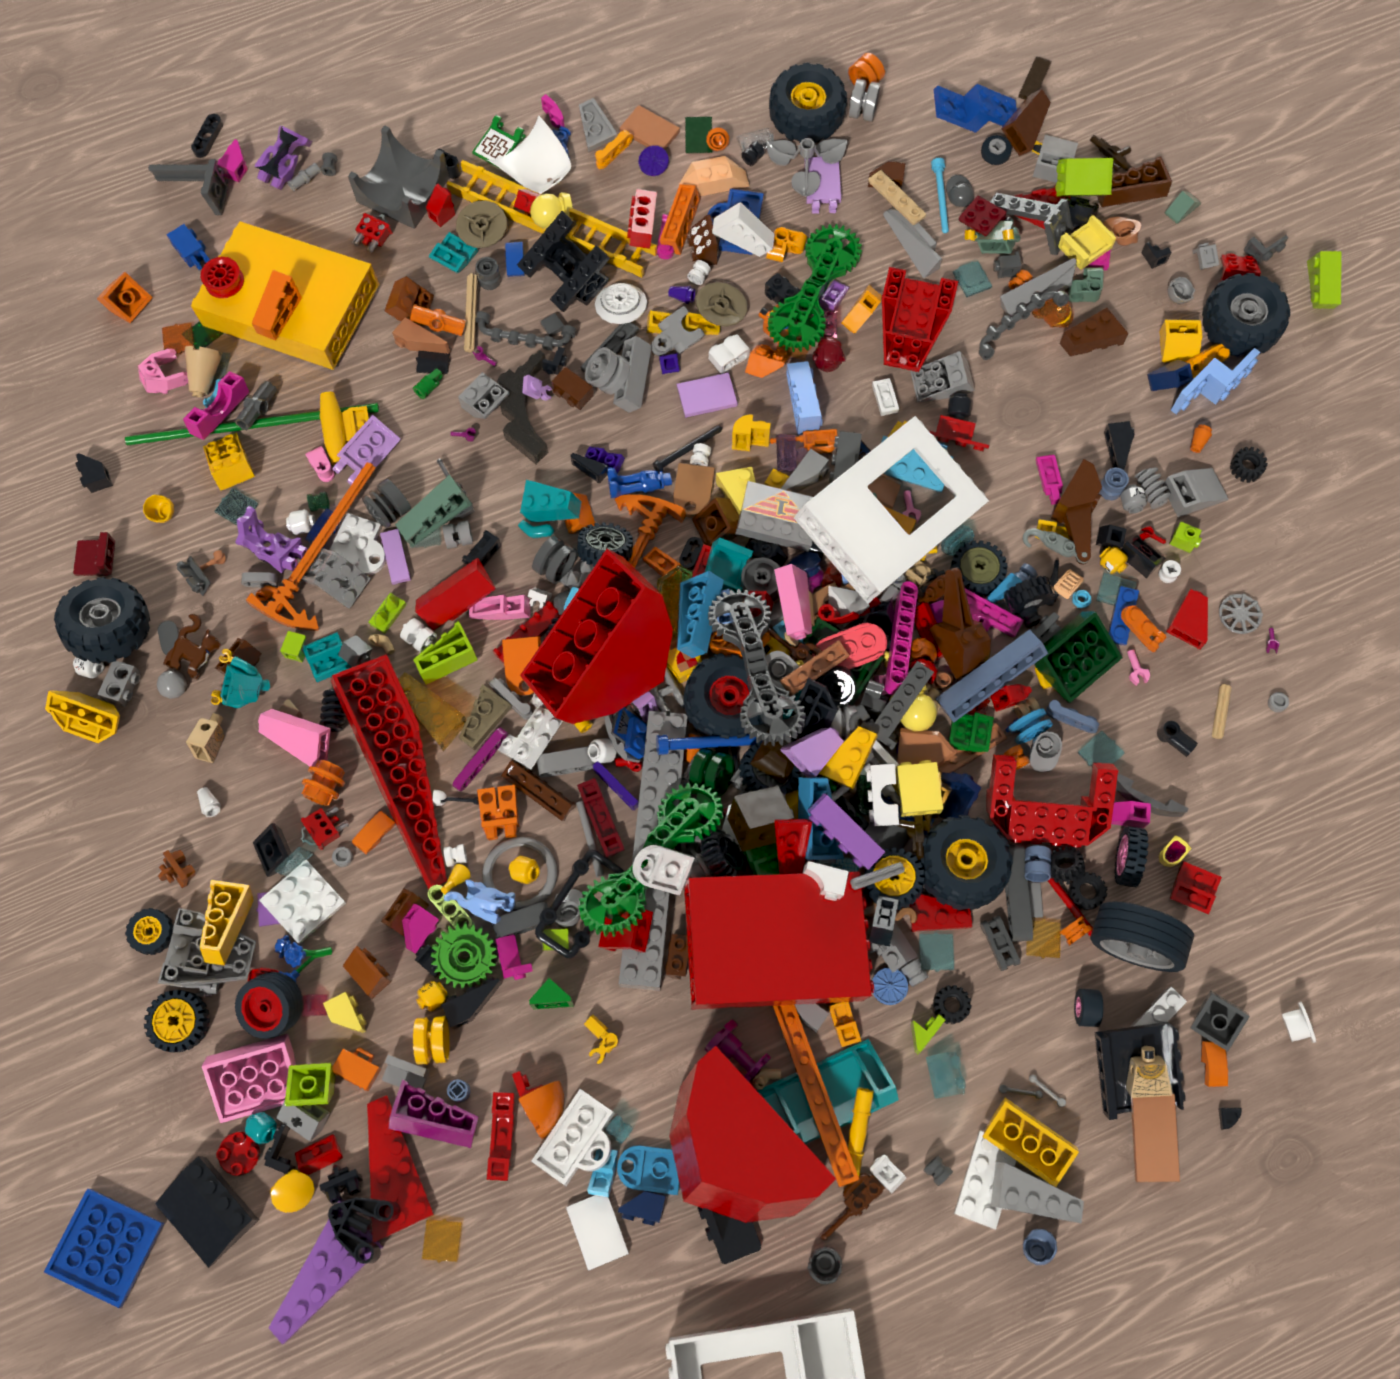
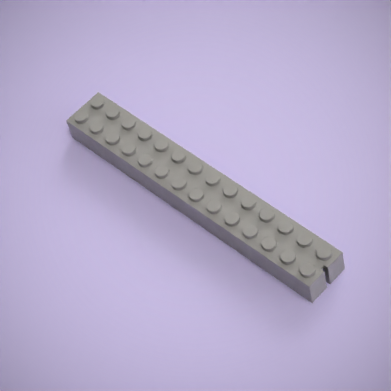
M649 711L632 865L637 854L642 850L648 834L658 825L657 812H659L658 805H662L661 799H666L665 793L672 794V788L679 790V785L682 784L685 749L669 750L667 755H658L656 736L667 735L668 739L686 738L688 725L686 714L670 713V716H667L666 712ZM676 799L673 804L677 806L680 800ZM649 887L645 894L647 905L644 907L646 910L653 912L646 952L622 949L619 986L623 988L660 991L670 893Z

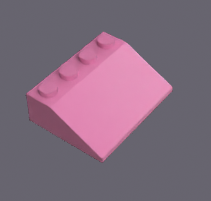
M288 1034L205 1058L202 1069L220 1123L282 1106L286 1096L289 1065H296Z

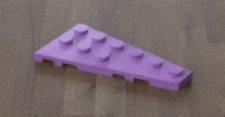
M340 1210L339 1215H341L340 1217H343V1213H341L342 1210ZM329 1220L269 1326L271 1332L282 1345L366 1265L359 1263L336 1239ZM350 1226V1230L372 1241V1233L370 1230H368L365 1234ZM379 1241L375 1242V1244H377L380 1249L383 1248V1245ZM369 1247L365 1250V1257L367 1259L371 1256Z

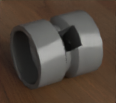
M491 257L479 259L475 269L480 286L486 290L496 289L501 283L497 261Z

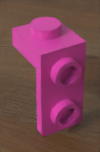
M515 935L496 939L504 979L514 977V980L526 978V973L533 971L531 963L521 965Z

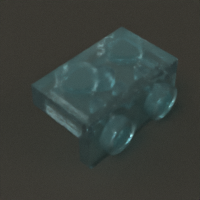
M946 1052L926 1057L935 1099L965 1094L966 1083L961 1076V1061L956 1052Z

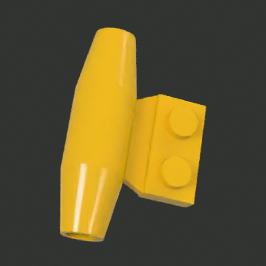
M329 391L320 394V421L324 445L331 465L335 466L340 460L337 454L346 445V442H349L367 422L369 417L367 406L348 408L341 413L335 393Z

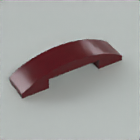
M596 778L578 784L577 787L606 858L625 851Z

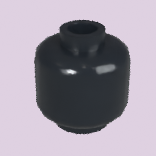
M956 393L949 399V416L965 420V418L971 415L972 400L967 394Z

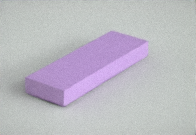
M395 529L380 533L392 584L410 581L411 578L399 530Z

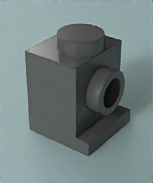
M1019 251L1015 252L1014 255L999 256L998 260L993 262L994 272H997L998 278L1016 277L1022 267Z

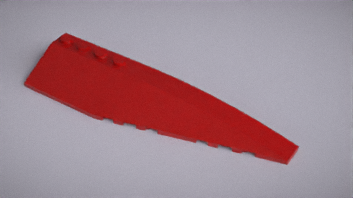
M387 654L332 675L330 682L388 809L428 890L434 885H441L447 882L419 724Z

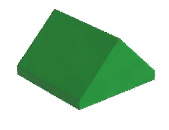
M548 978L531 997L529 1005L533 1010L574 1007V1002L565 991Z

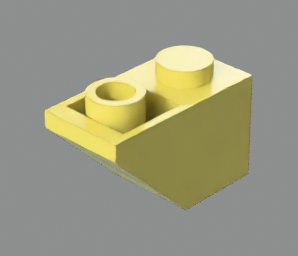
M344 992L323 1003L332 1023L361 1033L366 1032L364 1026L367 1023L362 1013L359 1014L356 1009L359 1005L354 995L351 996L349 993Z

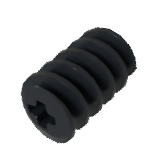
M325 690L323 692L324 698L322 699L323 706L321 707L323 713L320 714L322 720L319 722V725L330 728V732H341L344 728L338 725L344 724L345 721L339 719V717H345V713L340 712L343 708L335 690Z

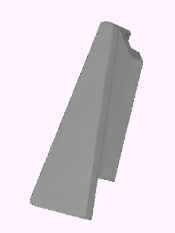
M894 206L885 211L883 216L921 276L926 278L940 269L942 258L935 252L936 242L919 223L912 225Z
M1073 258L1003 294L1000 297L1002 309L1007 315L1013 317L1017 314L1016 308L1019 305L1028 306L1031 304L1030 299L1034 294L1042 296L1049 291H1063L1072 286L1076 259Z

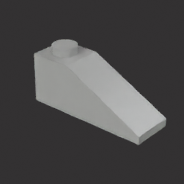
M810 449L781 489H789L796 493L818 482L821 476L825 477L828 473L829 460Z

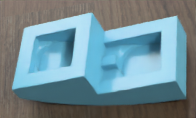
M597 1149L594 1157L595 1161L602 1159V1149ZM611 1150L607 1163L602 1168L592 1172L587 1189L588 1194L609 1197L616 1169L617 1150Z

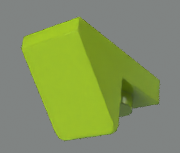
M942 1016L931 1017L925 1024L927 1030L914 1020L911 1022L914 1051L917 1054L921 1053L944 1023L945 1019Z

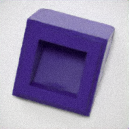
M677 354L659 356L662 374L680 371Z

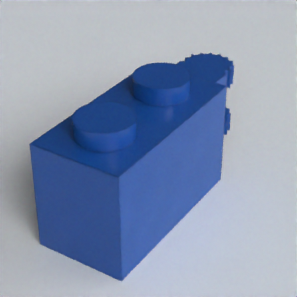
M182 224L166 234L172 246L190 268L195 265L200 271L202 266L199 262L202 260L205 263L210 261L204 251L206 250L205 245L201 240L197 241V235L192 228L188 229L185 224Z

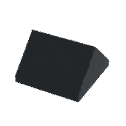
M1138 535L1129 539L1121 549L1128 556L1127 563L1145 578H1148L1166 559Z
M271 823L252 842L267 877L296 864L282 829L275 823Z

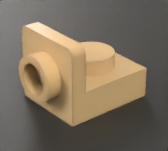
M919 560L911 569L906 571V581L919 584V590L927 581L926 576L931 575L930 568Z

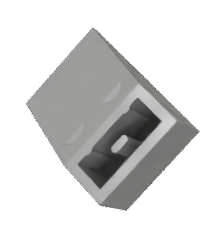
M1045 135L1033 177L1057 183L1058 173L1056 168L1058 160L1074 158L1078 143Z
M961 351L923 365L919 372L910 371L918 403L948 399L956 393L967 394L975 391L968 361Z
M1213 468L1182 471L1168 476L1162 487H1168L1165 493H1171L1168 499L1177 517L1228 500Z

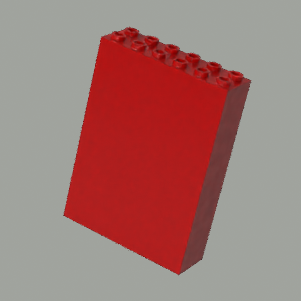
M860 871L848 872L844 896L837 899V901L825 899L824 895H820L819 885L812 877L806 874L688 878L684 885L691 1010L859 1002L871 997L874 992L873 980H870L872 962L868 959L870 941L866 939L868 920L864 918V910L866 909V900L862 898L864 887L854 890L850 884L851 879L860 876Z

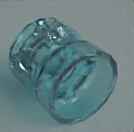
M617 1114L607 1126L605 1132L616 1137V1141L622 1144L634 1128L630 1124H625L623 1118Z

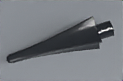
M1055 560L1050 578L1052 587L1058 582L1059 560ZM1054 591V599H1051V601L1047 602L1046 605H1054V602H1056V598L1059 596V594L1056 591Z

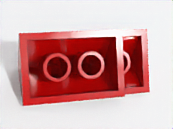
M476 558L416 599L415 612L435 631L448 620L454 621L496 588L480 560Z

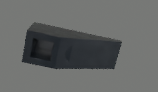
M489 978L483 982L484 985L478 988L475 986L470 987L464 991L465 994L459 997L457 995L451 996L445 1000L446 1003L441 1004L449 1025L453 1030L475 1019L502 984L499 978Z

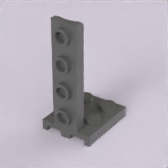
M209 159V163L205 165H149L148 169L153 173L157 181H204L203 187H201L202 197H204L215 215H222L230 180L225 179L223 176L224 171L222 168L217 167L216 159Z
M996 193L990 201L1005 210L1007 214L1045 221V233L1050 254L1057 256L1061 250L1058 247L1061 236L1065 233L1071 235L1074 232L1068 200L1061 199L1056 205Z
M917 661L878 719H866L860 727L877 733V740L893 750L899 742L897 739L898 735L893 732L934 672Z

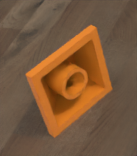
M124 272L106 287L97 300L110 312L131 323L153 297Z

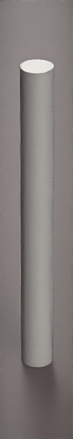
M577 802L576 805L589 850L597 851L584 802ZM591 858L596 877L604 876L601 863Z

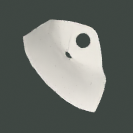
M538 116L529 136L519 146L502 158L488 160L514 178L523 187L539 194L559 183L571 169V162L565 149L540 116Z

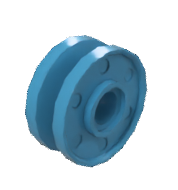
M1043 708L1023 716L1009 726L1008 730L1011 734L1020 732L1014 739L1018 745L1034 739L1038 734L1052 727L1053 723L1050 719L1041 721L1047 714Z

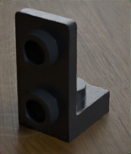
M751 538L745 548L753 551L751 557L771 559L779 567H782L788 559L777 544Z
M281 1124V1127H278L274 1133L272 1147L268 1148L265 1153L264 1160L266 1161L264 1165L288 1174L289 1171L295 1170L296 1166L291 1165V1160L279 1156L277 1159L290 1130V1127Z

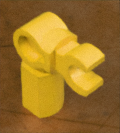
M593 1014L584 1023V1026L598 1039H603L599 1043L600 1046L592 1049L589 1053V1056L592 1057L594 1053L598 1052L600 1059L596 1063L600 1064L604 1061L605 1054L610 1053L618 1046L619 1038L614 1033H608V1028Z

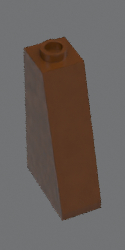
M1043 89L1030 94L1001 128L1019 156L1033 150L1051 104Z

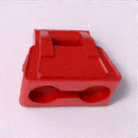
M1022 684L1002 687L990 696L995 712L1013 707L1025 700L1032 692V688Z

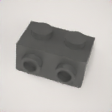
M1055 612L1050 616L1045 615L1039 622L1041 625L1037 629L1035 627L1031 629L1043 644L1062 629L1056 624L1060 616Z

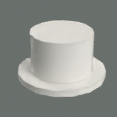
M1299 1002L1298 1010L1282 1014L1291 1042L1310 1037L1312 1043H1315L1316 1038L1302 1002Z

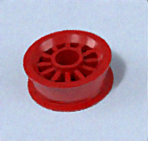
M229 257L213 258L201 270L200 277L208 293L216 298H229L238 293L244 284L242 271L239 269L238 264Z

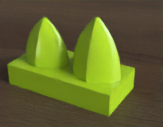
M389 593L368 623L386 634L407 605L406 602Z

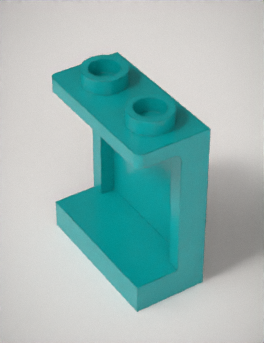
M719 537L712 543L705 572L710 571L724 580L722 590L730 589L737 593V590L740 589L742 592L743 588L740 587L742 571L747 560L751 558L753 551Z

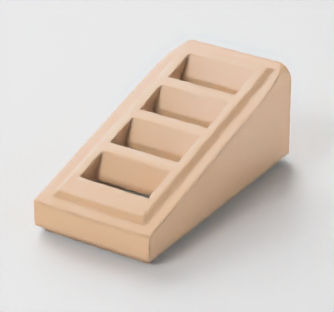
M1069 569L1054 585L1053 590L1064 598L1069 599L1080 587L1084 578Z

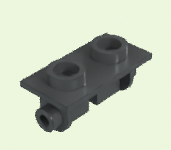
M189 556L187 562L179 561L177 563V570L183 577H189L186 581L193 592L204 596L211 582L191 556Z

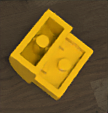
M752 414L740 417L733 426L732 450L750 451L751 445L769 447L771 423L753 421Z

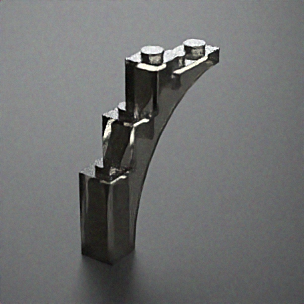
M540 350L532 354L523 366L521 365L517 368L515 373L509 369L506 373H502L497 380V383L509 392V395L500 405L502 415L511 421L504 427V437L534 464H537L548 454L547 444L537 435L530 424L527 416L528 395L522 392L524 376L536 377L542 369L541 362L545 359V354Z

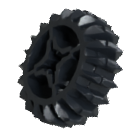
M717 830L710 832V836L706 835L703 838L700 847L702 851L701 856L704 857V863L707 864V869L711 870L712 875L716 877L744 875V872H746L745 857H743L739 845L735 843V839H732L730 834Z

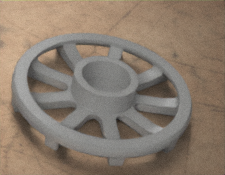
M1246 594L1228 596L1223 600L1219 608V617L1223 625L1230 631L1238 634H1247L1256 630L1263 616L1258 602L1246 596ZM1234 598H1241L1240 606H1238ZM1230 600L1235 608L1229 607L1225 603ZM1245 600L1252 603L1248 607H1244ZM1255 606L1257 613L1248 611ZM1222 610H1229L1232 614L1223 616ZM1249 616H1257V623L1250 619ZM1233 618L1234 622L1230 627L1224 620ZM1245 620L1248 621L1253 626V628L1247 630ZM1237 622L1241 623L1242 631L1234 629Z

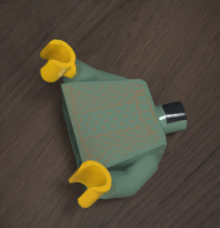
M1006 217L1004 221H1000L988 236L977 233L972 229L965 230V240L978 242L982 254H1011L1015 242H1019L1021 239L1019 229L1015 227L1014 220L1011 217Z

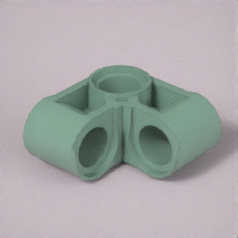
M1085 268L1083 280H1073L1072 286L1068 287L1069 301H1098L1103 289V268Z

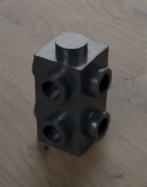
M776 273L765 283V295L777 304L778 302L784 304L785 298L792 297L801 291L779 273Z

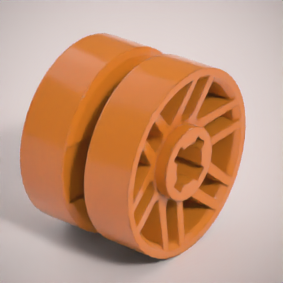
M864 53L849 67L848 74L854 86L857 79L866 80L867 92L871 82L879 83L884 78L885 69L875 55Z

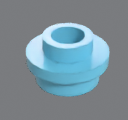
M1078 590L1073 594L1072 602L1078 608H1086L1091 603V596L1085 590ZM1078 598H1083L1084 602L1079 601Z

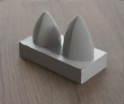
M580 560L560 579L561 583L570 591L572 587L579 589L594 568L593 564L588 565L586 561Z

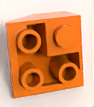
M765 344L757 345L750 352L745 373L763 378L782 368L791 359V355H788L786 351L781 349L777 351L770 349L771 347Z

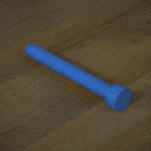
M746 734V737L738 739L737 736L729 737V739L720 738V736L669 739L667 735L656 736L658 755H667L669 750L749 746L756 744V737L750 739V734Z

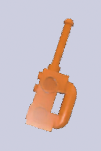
M837 429L806 430L799 437L771 438L769 441L771 444L800 441L803 442L804 449L808 451L812 449L819 454L830 453L835 449L834 442L835 436H837ZM817 444H826V445H827V446H817V447H815V445H817Z

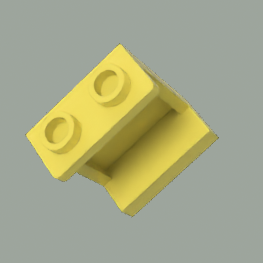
M1092 215L1088 223L1071 235L1068 233L1062 235L1058 247L1070 260L1075 258L1076 266L1082 270L1112 249L1116 237L1113 232L1109 231L1102 224L1101 220Z
M931 760L920 761L919 764H911V762L900 763V766L896 767L895 773L897 774L901 817L941 813L943 803L937 762L931 763Z

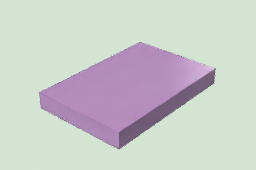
M729 373L677 384L685 418L737 407V400Z

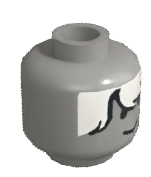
M1137 485L1127 486L1120 494L1123 509L1129 511V513H1139L1147 504L1144 489Z

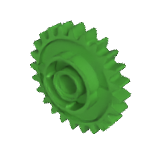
M464 922L463 927L456 923L455 929L448 926V933L441 931L443 938L436 937L438 944L432 945L436 952L431 953V957L436 959L431 964L437 965L434 972H441L439 979L446 977V984L452 981L455 988L460 983L463 989L466 983L469 987H472V982L480 985V978L487 979L485 973L492 974L490 966L496 965V962L492 960L497 958V954L492 953L496 950V946L491 945L494 941L493 938L487 939L488 931L482 933V927L476 930L475 923L471 927H468L466 922ZM462 951H467L470 956L463 960L459 958L458 954Z

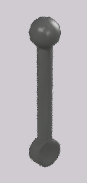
M1006 1085L999 1087L1001 1093L1035 1096L1037 1099L1043 1097L1041 1091L1032 1092L1007 1088Z

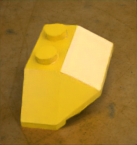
M48 691L45 710L51 713L53 719L63 731L95 743H100L117 733L120 714L113 704L80 692Z

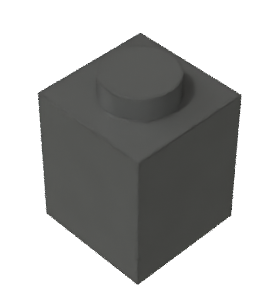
M355 635L343 641L339 656L350 666L355 667L370 661L372 648Z

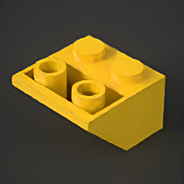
M1201 320L1164 321L1159 331L1162 362H1173L1175 360L1186 362L1200 353L1202 342Z

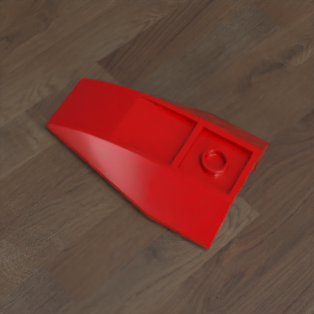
M889 267L882 294L884 365L919 372L951 315L958 281L941 278L940 285L905 278L907 270Z

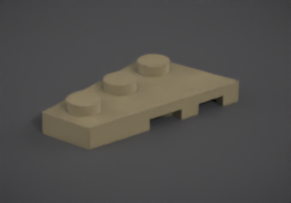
M483 684L480 688L479 697L473 704L474 708L471 715L467 717L459 735V739L474 751L512 708L510 703Z

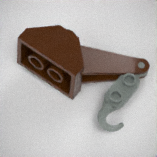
M1083 459L1051 516V519L1064 523L1069 539L1055 532L1030 528L1023 534V542L1027 547L1030 548L1032 546L1028 542V536L1035 535L1049 549L1065 557L1074 556L1079 564L1084 565L1088 563L1091 558V513L1102 496L1099 494L1102 485L1093 463Z

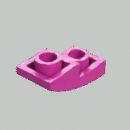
M548 95L542 96V109L550 116V123L555 128L565 127L563 115L557 104Z

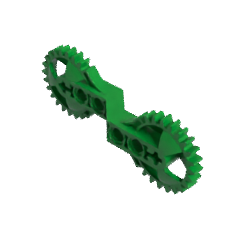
M829 224L827 229L822 226L821 231L816 229L815 234L811 233L810 238L807 239L805 256L812 270L811 277L804 282L798 294L785 298L784 304L778 302V307H773V312H770L768 318L770 337H774V343L779 341V347L785 345L786 351L789 347H792V352L796 348L802 352V347L809 350V345L815 347V343L820 342L821 337L824 336L826 318H824V311L820 307L819 299L827 290L832 280L845 276L846 270L851 272L852 267L856 268L857 262H860L862 244H859L860 238H855L856 233L850 234V228L845 231L844 225L838 228V224H836L832 228ZM846 238L850 243L843 248L841 240ZM787 327L789 335L782 337L779 333ZM801 336L802 341L797 342L796 337Z
M687 783L686 788L679 785V790L672 788V794L665 793L666 799H661L662 805H658V825L648 834L642 849L650 845H658L673 850L680 843L695 842L696 836L701 840L704 833L710 836L709 830L716 831V825H720V819L723 818V805L721 798H718L717 792L712 793L711 787L706 790L705 784L699 788L697 783L693 787H690V784ZM691 794L697 795V799L690 798ZM679 799L681 802L675 806L673 802ZM701 814L709 820L705 825L699 823L702 817ZM648 859L642 862L641 868L647 866ZM632 865L624 873L609 874L608 880H605L603 876L601 877V882L594 880V886L587 885L588 892L583 891V898H579L580 905L578 908L584 925L588 926L590 931L595 929L597 935L603 931L605 937H607L609 932H612L613 937H615L616 931L623 935V929L626 928L631 931L630 925L637 926V919L643 918L644 906L647 905L645 894L649 887L637 881L633 874ZM597 892L603 893L600 901L594 896ZM626 911L631 915L627 919L621 917ZM605 917L612 919L610 925H605Z

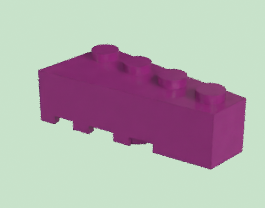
M402 1079L390 1115L389 1129L471 1148L479 1117L455 1105L451 1106L439 1097L434 1098L426 1094L425 1090L419 1087L416 1089L410 1086L409 1082Z

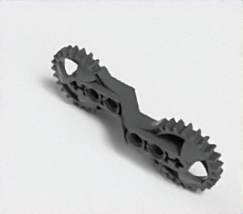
M740 589L737 590V593L730 590L729 595L723 592V597L716 596V601L712 600V606H709L708 620L709 626H712V631H717V636L723 634L724 641L736 645L740 649L744 660L750 693L743 701V707H741V727L744 728L745 734L750 733V739L756 737V743H759L761 740H764V745L771 742L772 746H775L776 742L783 745V740L790 743L791 737L796 739L797 733H802V727L805 725L804 706H800V700L795 701V695L789 697V691L774 685L769 675L761 639L768 631V626L770 625V606L767 605L766 600L761 601V595L755 597V592L748 594V590H745L744 593H741ZM749 608H759L762 614L753 618ZM730 613V623L722 624L718 622L717 617ZM783 709H793L796 715L783 720ZM759 715L762 725H752L749 719Z

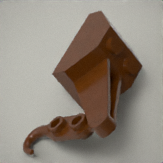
M955 567L947 570L945 575L938 576L929 584L923 597H920L917 593V602L919 604L937 601L944 596L942 622L933 625L929 631L955 678L958 679L970 674L990 658L991 639L982 623L972 619L962 573L959 568Z

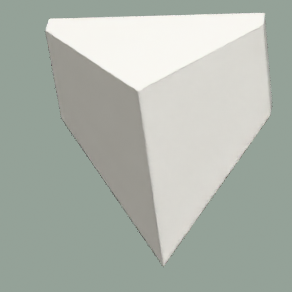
M828 586L829 604L837 608L841 616L853 611L860 615L870 607L857 591ZM850 622L836 625L842 630Z

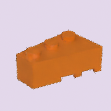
M275 270L272 271L251 323L257 334L276 341L301 301L302 297L291 276Z

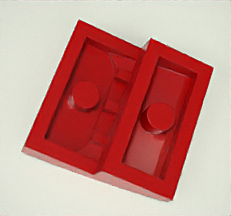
M1182 861L1170 899L1209 915L1222 877Z

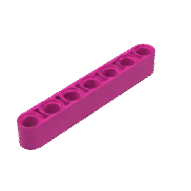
M910 581L902 584L896 598L885 681V690L890 695L896 693L908 675L918 587Z

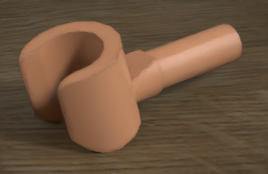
M221 550L215 551L213 553L214 559L203 564L200 568L204 570L214 564H224L225 554Z

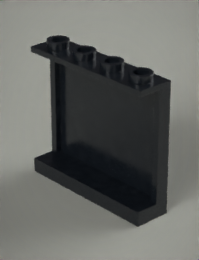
M1169 1022L1094 1032L1102 1108L1104 1115L1109 1120L1118 1119L1117 1114L1132 1112L1131 1096L1126 1089L1130 1059L1142 1056L1141 1048L1144 1046L1154 1047L1155 1056H1161L1166 1063L1171 1090L1175 1094V1106L1180 1110H1184L1183 1102H1185L1186 1097L1181 1086L1184 1078L1179 1066L1181 1053L1177 1047V1041H1179L1177 1028Z

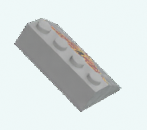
M748 481L735 534L808 552L813 540L796 522L794 517L804 504L813 497Z

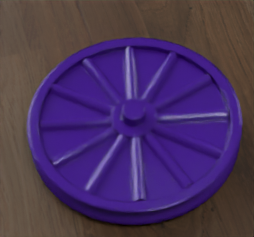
M649 146L641 152L638 162L644 174L658 176L667 169L669 157L662 147Z

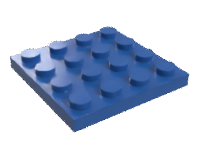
M87 1189L44 1273L117 1308H122L164 1223L92 1189Z

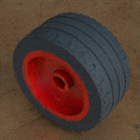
M279 972L264 973L251 979L242 986L235 999V1012L238 1022L246 1032L258 1038L268 1039L281 1035L292 1028L302 1015L304 1002L300 988L293 979Z

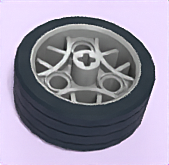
M1112 901L1100 905L1090 939L1098 949L1122 961L1157 971L1179 972L1186 967L1195 935L1188 925L1168 914L1137 904Z

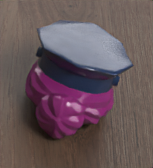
M803 552L793 557L787 564H793L807 572L808 589L811 593L823 580L824 572L821 570V566H819L821 559L817 553Z

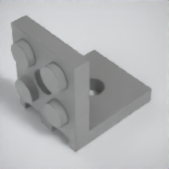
M322 548L302 578L304 582L318 586L348 609H350L371 579L337 552ZM346 577L348 585L343 588L341 580Z

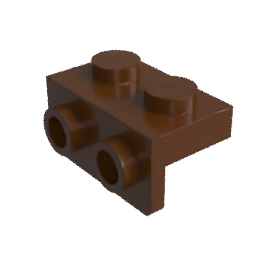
M672 934L669 943L668 961L666 963V975L672 979L681 980V977L687 976L689 962L687 935Z

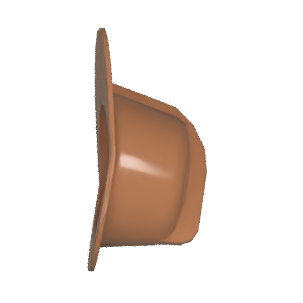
M1112 217L1102 223L1109 231L1113 232L1116 237L1115 241L1119 245L1126 246L1138 242V232L1141 229V223L1138 220Z

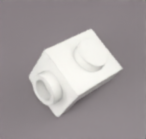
M885 1154L875 1159L870 1168L875 1178L891 1194L907 1179Z

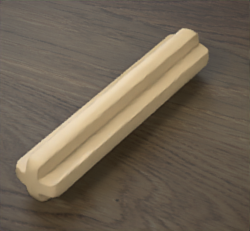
M1222 684L1219 688L1212 737L1215 739H1222L1224 737L1231 694V686Z

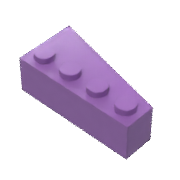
M823 794L807 810L810 814L808 818L816 826L820 824L825 829L823 833L829 839H835L839 843V849L845 854L849 853L853 857L852 861L860 869L864 867L869 870L885 853L828 795Z

